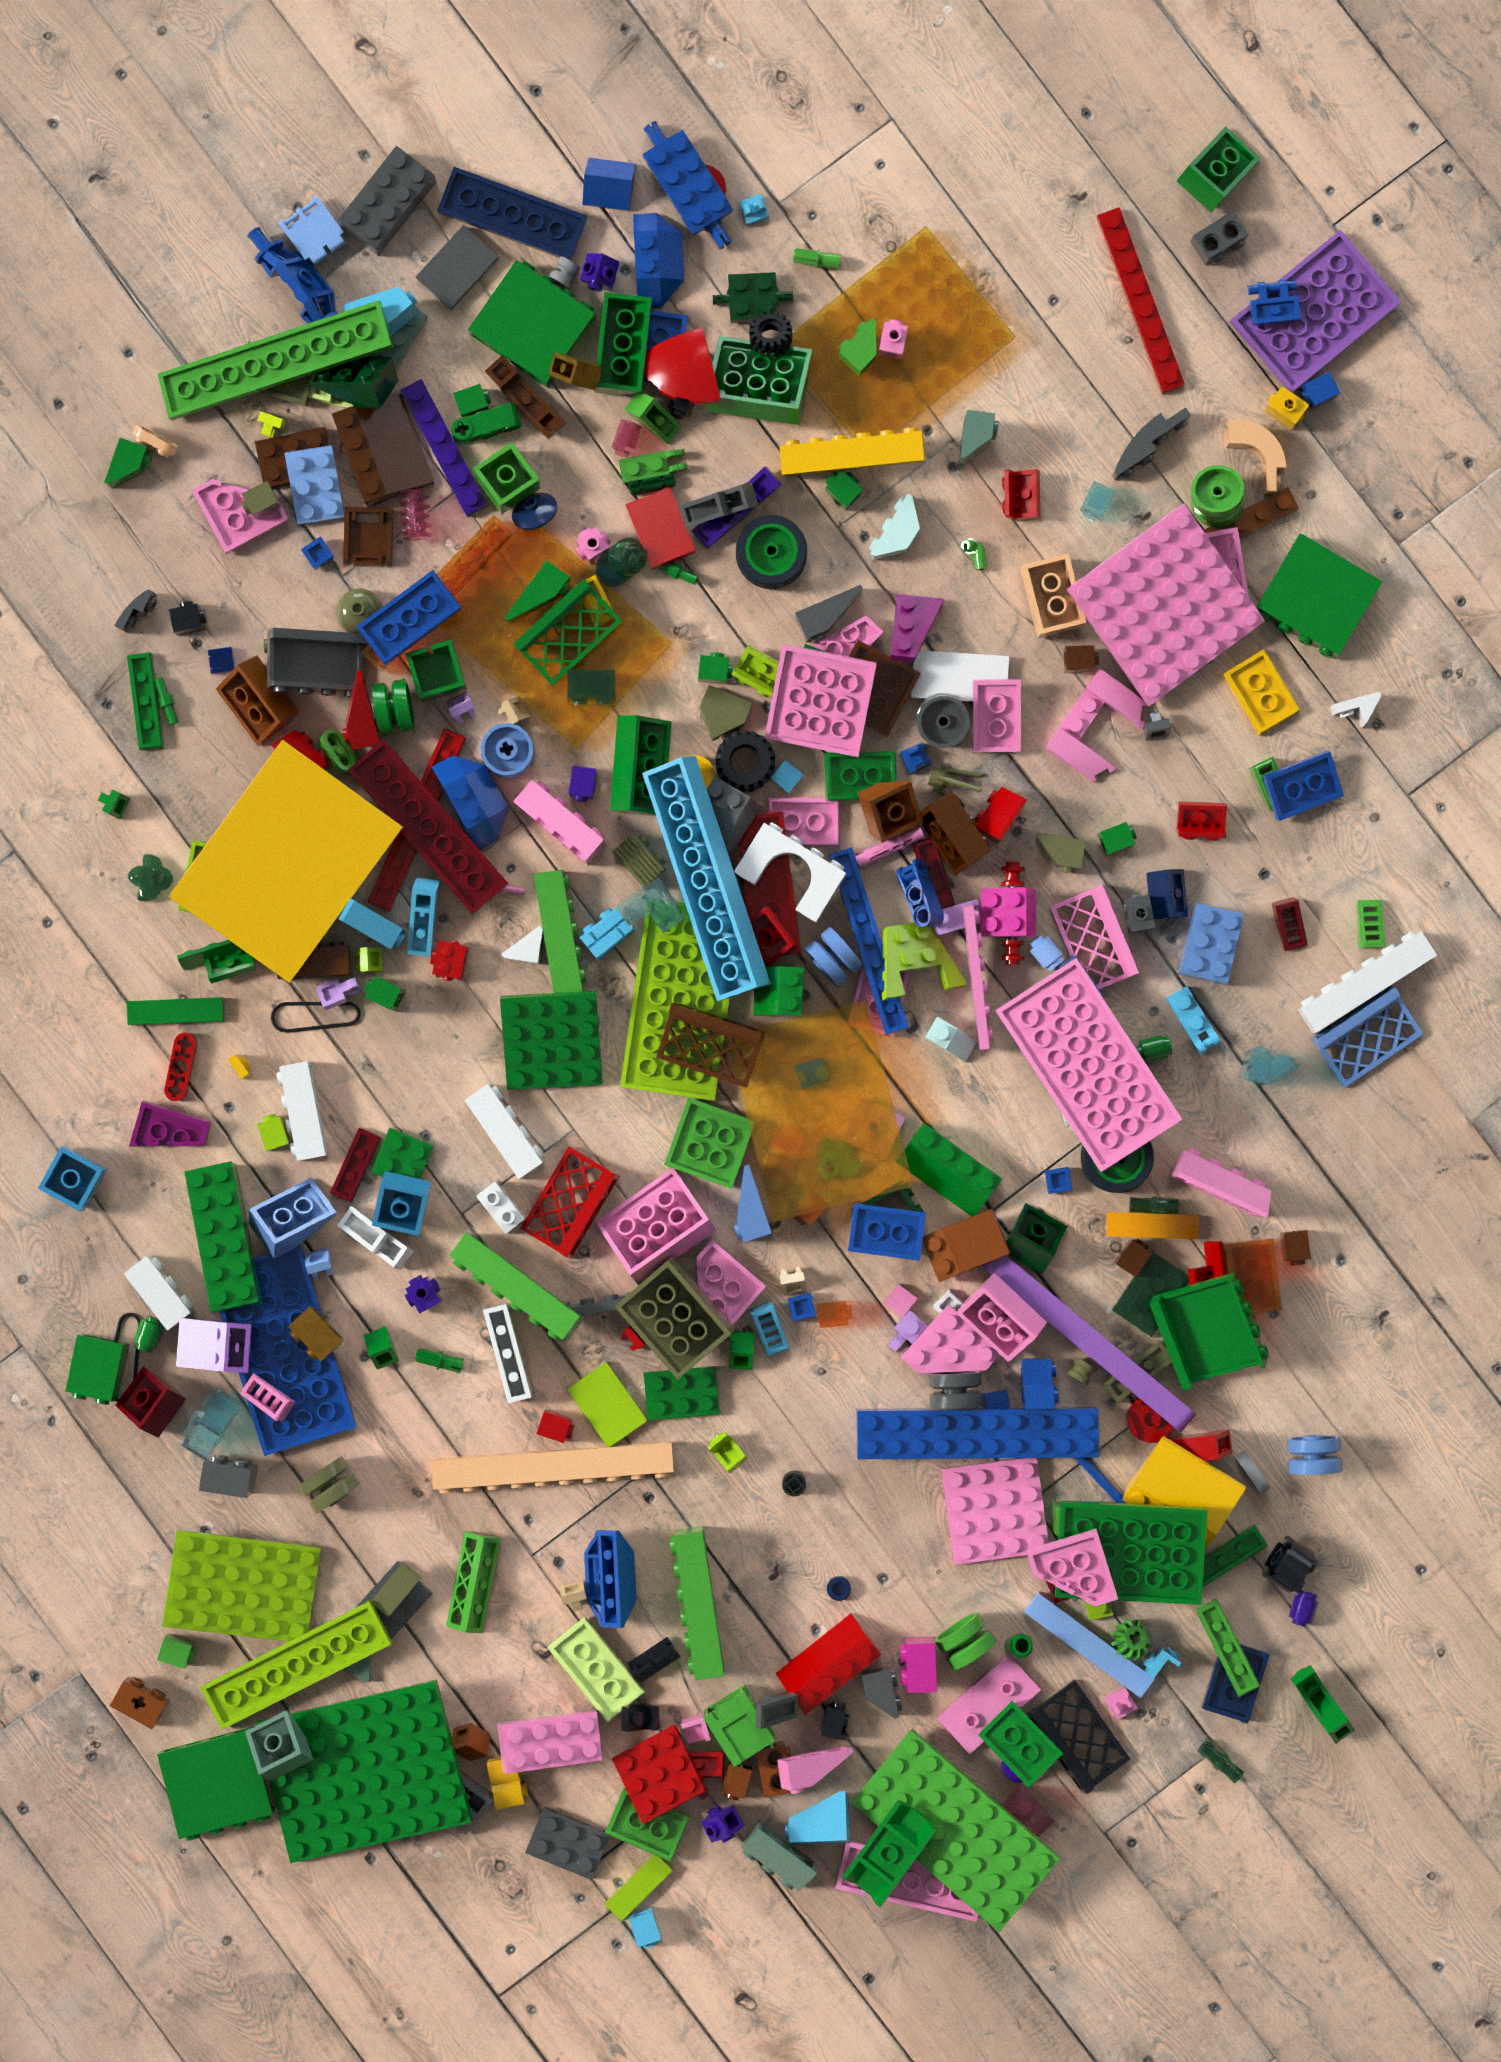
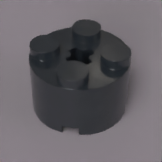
M1286 1536L1284 1539L1287 1541L1284 1544L1278 1542L1265 1562V1565L1268 1567L1267 1573L1263 1571L1262 1576L1288 1593L1292 1591L1298 1593L1305 1584L1304 1579L1308 1572L1311 1573L1316 1568L1318 1560L1314 1558L1313 1551L1290 1536Z

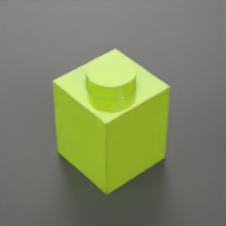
M274 1113L262 1117L263 1122L258 1123L257 1126L265 1151H271L291 1143L283 1116L276 1117Z

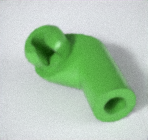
M971 538L963 540L961 549L974 558L975 570L987 569L984 546Z

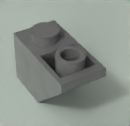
M889 1666L862 1671L861 1676L866 1699L893 1718H899L898 1711L902 1710L900 1696H895L893 1687L898 1686L895 1672L890 1673Z

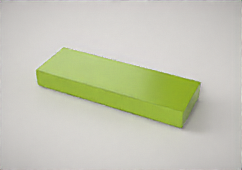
M652 1855L605 1902V1905L622 1922L673 1871V1868L664 1859Z

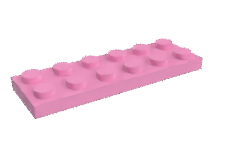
M850 1840V1843H845L835 1888L871 1897L856 1884L842 1878L843 1874L865 1846L863 1843ZM917 1860L914 1861L886 1899V1901L977 1922L978 1914Z

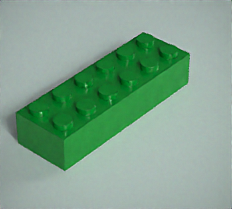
M229 1161L184 1171L211 1313L218 1315L263 1305L237 1165Z

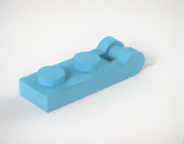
M1187 986L1166 998L1200 1055L1205 1054L1207 1049L1213 1045L1216 1047L1221 1044L1220 1038L1213 1030ZM1205 1031L1208 1038L1201 1041L1198 1035Z

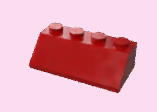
M850 1613L775 1674L788 1693L798 1694V1706L807 1715L880 1657L881 1651Z

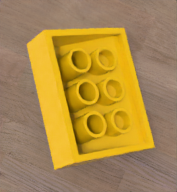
M1163 1436L1128 1483L1122 1500L1128 1504L1206 1507L1208 1510L1206 1549L1218 1534L1245 1491L1246 1486Z

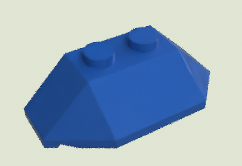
M658 213L633 214L637 296L651 297V309L662 308L684 282L682 233Z
M451 756L432 766L467 834L479 850L497 841L508 806L486 765Z
M597 1530L584 1552L586 1601L594 1615L598 1618L601 1627L624 1628L637 1600L634 1551L619 1530Z

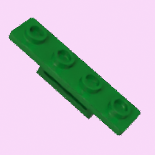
M230 940L211 943L206 947L188 950L183 954L177 955L178 962L183 970L206 965L208 979L211 984L257 970L254 957Z

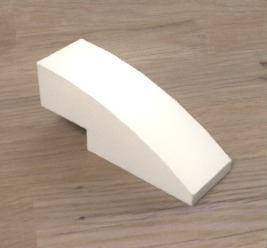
M351 1206L337 1226L391 1266L401 1270L414 1250L384 1228L372 1226L373 1220Z

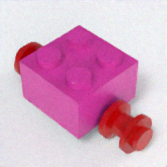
M1006 862V866L1001 867V871L1006 873V880L1001 882V887L1007 888L981 889V937L1007 938L1009 941H1001V945L1006 947L1005 955L1001 956V960L1005 961V965H1020V961L1025 960V957L1020 955V947L1025 945V941H1017V938L1036 937V889L1024 887L1025 882L1020 881V873L1025 871V867H1021L1020 862Z

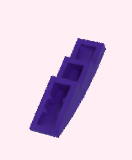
M767 466L762 468L747 482H752L758 505L782 485ZM758 506L699 524L692 532L708 549Z

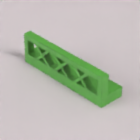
M464 1532L446 1624L447 1627L465 1633H483L501 1538ZM472 1539L477 1540L474 1552L470 1549ZM467 1564H470L471 1566V1573L469 1576H467L466 1574ZM465 1587L467 1593L466 1598L463 1600L461 1591ZM459 1611L462 1614L461 1624L455 1623L457 1612Z

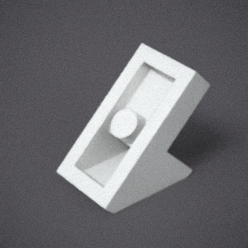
M1376 692L1333 704L1330 707L1332 716L1340 715V718L1354 715L1353 710H1356L1359 724L1362 728L1366 725L1380 700L1381 693Z

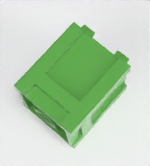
M745 1684L704 1709L705 1715L703 1718L734 1767L739 1765L742 1768L744 1760L769 1745L771 1748L774 1747L773 1742H775V1738L773 1736L775 1732L772 1727L769 1726L763 1729L755 1727L756 1702Z

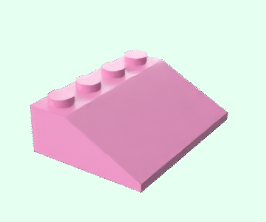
M1191 1148L1188 1151L1181 1150L1169 1175L1170 1177L1256 1217L1267 1218L1271 1190L1266 1189V1183L1255 1178L1251 1182L1244 1178L1245 1173L1232 1168L1231 1172L1223 1169V1163L1212 1158L1208 1162L1200 1158L1202 1153Z
M671 1168L595 1222L629 1275L638 1285L673 1256L677 1259L717 1231L674 1168Z

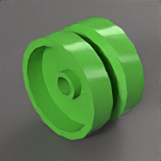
M1213 465L1204 468L1196 475L1192 482L1191 508L1195 517L1201 523L1210 527H1224L1232 524L1239 518L1243 511L1244 483L1241 476L1234 469L1223 465Z
M978 1612L959 1620L934 1640L941 1652L951 1651L946 1660L953 1670H958L975 1661L997 1642L990 1630L981 1631L985 1622Z

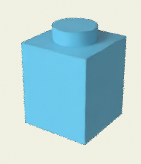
M653 1907L630 1914L629 1921L637 1946H644V1948L656 1946L658 1941L661 1940L662 1934Z

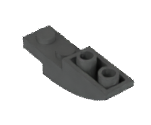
M1185 407L1167 420L1159 413L1141 428L1130 441L1118 461L1112 476L1114 480L1119 477L1125 479L1135 472L1133 468L1141 464L1143 467L1154 459L1152 455L1157 450L1153 443L1156 445L1161 444L1169 438L1168 433L1174 429L1178 432L1188 425L1187 421L1191 414Z

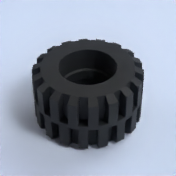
M741 730L738 733H731V736L723 739L722 744L718 747L715 758L716 769L719 777L725 783L741 792H753L755 789L764 787V784L768 783L775 769V753L772 745L763 735L760 736L755 731L747 732L746 730ZM750 748L758 754L760 764L754 773L741 775L733 769L731 758L738 749Z

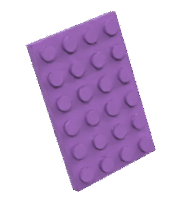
M1339 230L1280 279H1286L1287 281L1296 280L1297 290L1288 291L1289 296L1298 295L1300 321L1252 326L1249 304L1232 318L1230 323L1279 382L1293 393L1400 305L1401 301L1345 234ZM1279 292L1267 293V299L1280 297Z

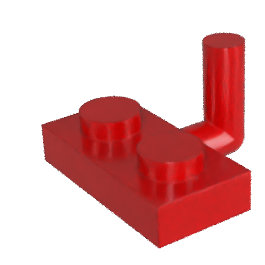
M689 1752L703 1782L704 1778H724V1752ZM704 1792L698 1797L700 1799H705L707 1797V1792Z

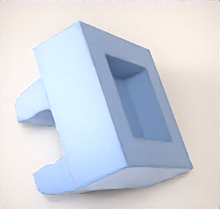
M328 1248L305 1254L307 1273L311 1274L314 1279H318V1272L323 1270L326 1271L327 1276L331 1275V1255Z

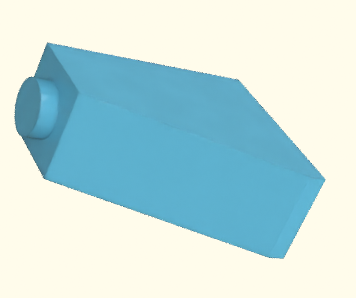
M400 287L364 297L342 306L347 311L380 300L391 336L420 313L419 309L415 306L418 302L410 291L405 293Z
M351 898L339 917V920L391 950H394L395 947L399 948L406 937L403 934L405 929Z
M840 1791L790 1817L789 1825H785L786 1840L789 1839V1843L793 1846L850 1843L849 1794L846 1791Z

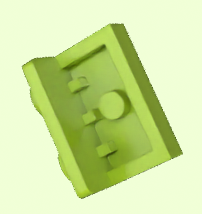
M748 645L731 675L736 677L735 679L739 683L754 687L760 695L772 697L779 661Z

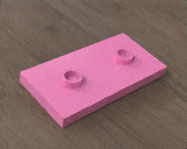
M1005 1655L945 1709L937 1719L970 1755L984 1742L978 1734L1011 1701L1021 1709L1041 1689L1014 1659Z

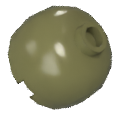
M363 588L352 589L340 598L336 609L337 619L345 631L360 633L356 626L382 608L383 604L380 598L370 590Z

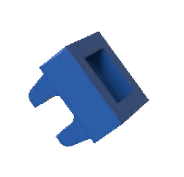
M923 743L900 752L909 774L932 765Z

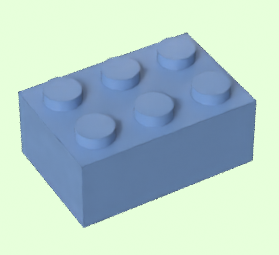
M1194 904L1178 975L1227 985L1244 914L1204 904Z

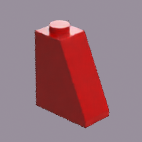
M1229 1429L1167 1438L1204 1461L1219 1460L1233 1453Z

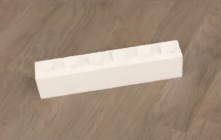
M1413 930L1401 937L1403 942L1397 946H1394L1392 943L1382 949L1381 953L1383 955L1377 959H1374L1373 956L1361 963L1363 968L1356 972L1351 969L1341 976L1342 981L1334 985L1331 982L1320 989L1322 991L1321 995L1316 998L1311 995L1301 1001L1302 1007L1297 1010L1311 1032H1319L1437 956L1423 932L1414 933Z

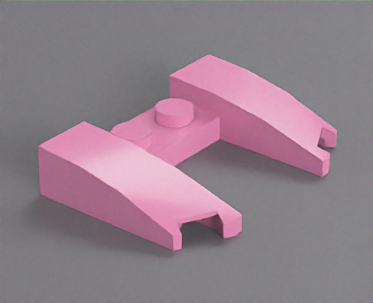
M1100 668L1045 747V750L1092 782L1097 781L1095 775L1107 769L1110 774L1115 770L1113 765L1079 741L1104 704L1140 729H1143L1145 726V721H1140L1142 707H1147L1144 700Z

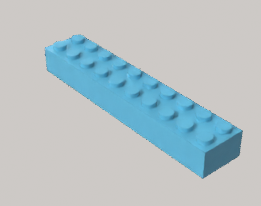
M696 756L681 757L642 773L717 1001L730 999L771 984Z

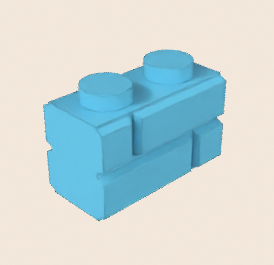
M611 907L599 916L602 919L596 925L591 922L581 930L583 935L580 939L598 961L635 932V929L618 908L614 910Z

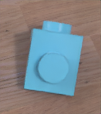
M1159 1647L1155 1654L1151 1653L1146 1658L1143 1670L1154 1679L1167 1660L1180 1668L1182 1665L1178 1660L1180 1655L1169 1647L1166 1650Z

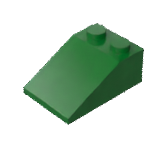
M1225 126L1177 179V182L1212 213L1261 158Z

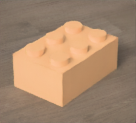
M1069 553L1021 566L1020 572L1037 638L1085 626L1086 619L1084 614L1066 590L1076 582Z

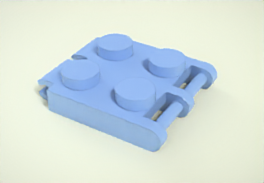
M316 195L313 197L314 200L302 209H296V213L287 220L278 222L305 261L311 260L314 265L328 257L324 250L328 247L333 253L346 244L342 238L345 235L343 230ZM316 204L318 205L316 208H314V209L311 210L309 213H307L306 215H304V213H305L307 210H309L310 208H312V207H313L314 205H316ZM300 217L299 220H297L295 223H293L291 226L287 228V225L289 223L294 221L296 218Z

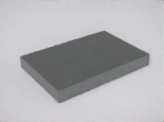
M463 225L417 274L416 279L452 310L494 265L499 256Z

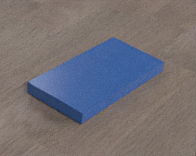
M432 570L356 626V628L386 666L462 610V607L435 571Z

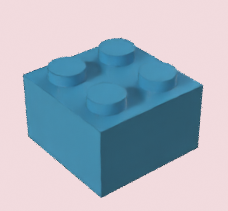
M61 1146L38 1189L78 1211H86L108 1168L67 1146Z
M384 1171L372 1226L419 1236L431 1181Z

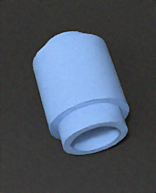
M1040 935L1030 943L1032 946L1029 950L1043 968L1051 971L1064 960L1061 956L1062 952L1048 936L1043 938Z

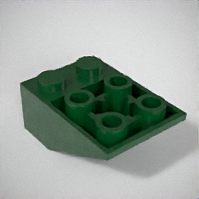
M375 355L366 356L315 373L309 383L310 386L359 408H381L399 382L392 357Z

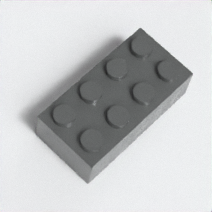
M396 145L338 219L341 228L379 256L435 185V176Z

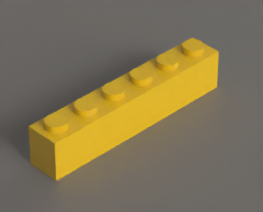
M918 427L905 428L903 429L904 433L894 434V430L880 431L878 436H871L870 432L857 433L856 438L847 439V435L832 436L833 440L823 441V437L810 438L809 443L800 444V440L785 441L786 445L779 446L782 475L793 476L927 462L924 432L918 431Z

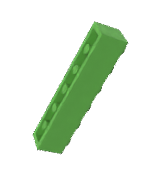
M562 869L533 874L553 992L583 991L582 983L586 982L584 968L580 969L578 959H582L580 945L575 944L574 936L578 935L576 921H571L570 912H574L572 898L567 897L566 889L570 888L568 874L564 875Z
M466 1232L449 1255L455 1259L453 1264L464 1272L466 1269L473 1273L472 1278L481 1285L487 1283L492 1287L491 1292L500 1299L506 1297L511 1301L510 1307L520 1314L522 1311L530 1315L528 1319L539 1328L541 1325L549 1329L547 1334L558 1342L560 1339L568 1341L584 1319L583 1316L470 1233Z

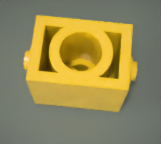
M1281 386L1276 394H1271L1268 398L1269 405L1264 411L1292 430L1296 423H1301L1305 418L1303 413L1309 404Z

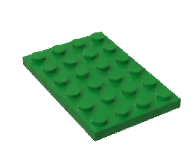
M1060 1500L1058 1540L1093 1529L1097 1530L1118 1600L1115 1601L1202 1604L1208 1511L1206 1507ZM1055 1586V1598L1082 1599Z

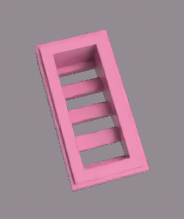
M256 1374L251 1376L240 1392L241 1395L275 1421L282 1422L295 1404L294 1400ZM256 1385H261L255 1393V1395L253 1396L251 1392L254 1390ZM267 1390L268 1392L263 1400H259L264 1391ZM275 1396V1400L269 1407L267 1404L270 1402L272 1397ZM283 1402L279 1409L275 1411L277 1407L280 1405V1403Z

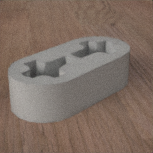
M1244 1450L1235 1457L1236 1461L1258 1493L1261 1495L1270 1489L1269 1484Z

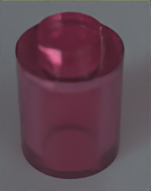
M620 420L612 444L616 455L624 458L634 455L643 429L641 425L628 420Z

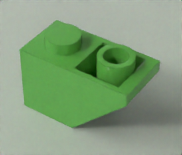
M873 318L868 323L864 320L855 330L857 334L852 339L847 338L839 347L841 350L839 358L859 377L876 360V321Z

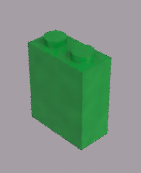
M86 1334L77 1335L65 1392L72 1393L73 1398L86 1400L87 1396L95 1398L96 1403L109 1405L110 1401H117L129 1344Z

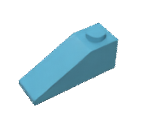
M416 877L412 888L407 954L431 957L440 880Z

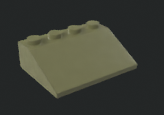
M673 1256L614 1306L677 1380L735 1330L734 1326Z

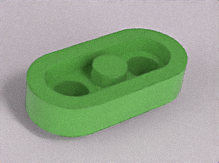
M328 729L321 735L319 739L320 747L328 757L333 768L340 774H349L348 769L358 760L350 745L345 742L343 734L336 729Z

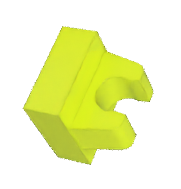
M260 411L258 421L264 423L261 434L270 438L274 437L277 428L284 429L287 422L286 419Z

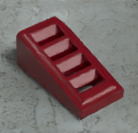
M1291 897L1271 903L1284 951L1308 946L1298 899ZM1292 907L1291 911L1283 913L1281 909ZM1294 916L1295 920L1284 922L1283 920L1285 918ZM1297 926L1296 930L1286 932V928ZM1299 935L1300 939L1288 942L1287 938Z

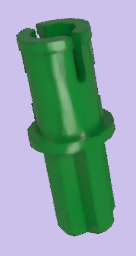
M422 1348L417 1350L415 1357L416 1362L437 1367L436 1370L441 1368L458 1374L461 1372L464 1361L463 1358L445 1355L443 1351L437 1353Z

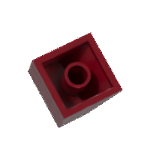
M142 1367L115 1406L139 1429L159 1438L186 1398L169 1383L147 1368Z

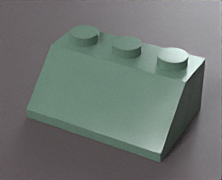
M760 1820L756 1822L741 1843V1848L744 1849L742 1853L752 1861L755 1859L763 1864L762 1868L770 1875L776 1873L782 1878L781 1882L791 1890L796 1888L800 1891L817 1874L816 1862Z

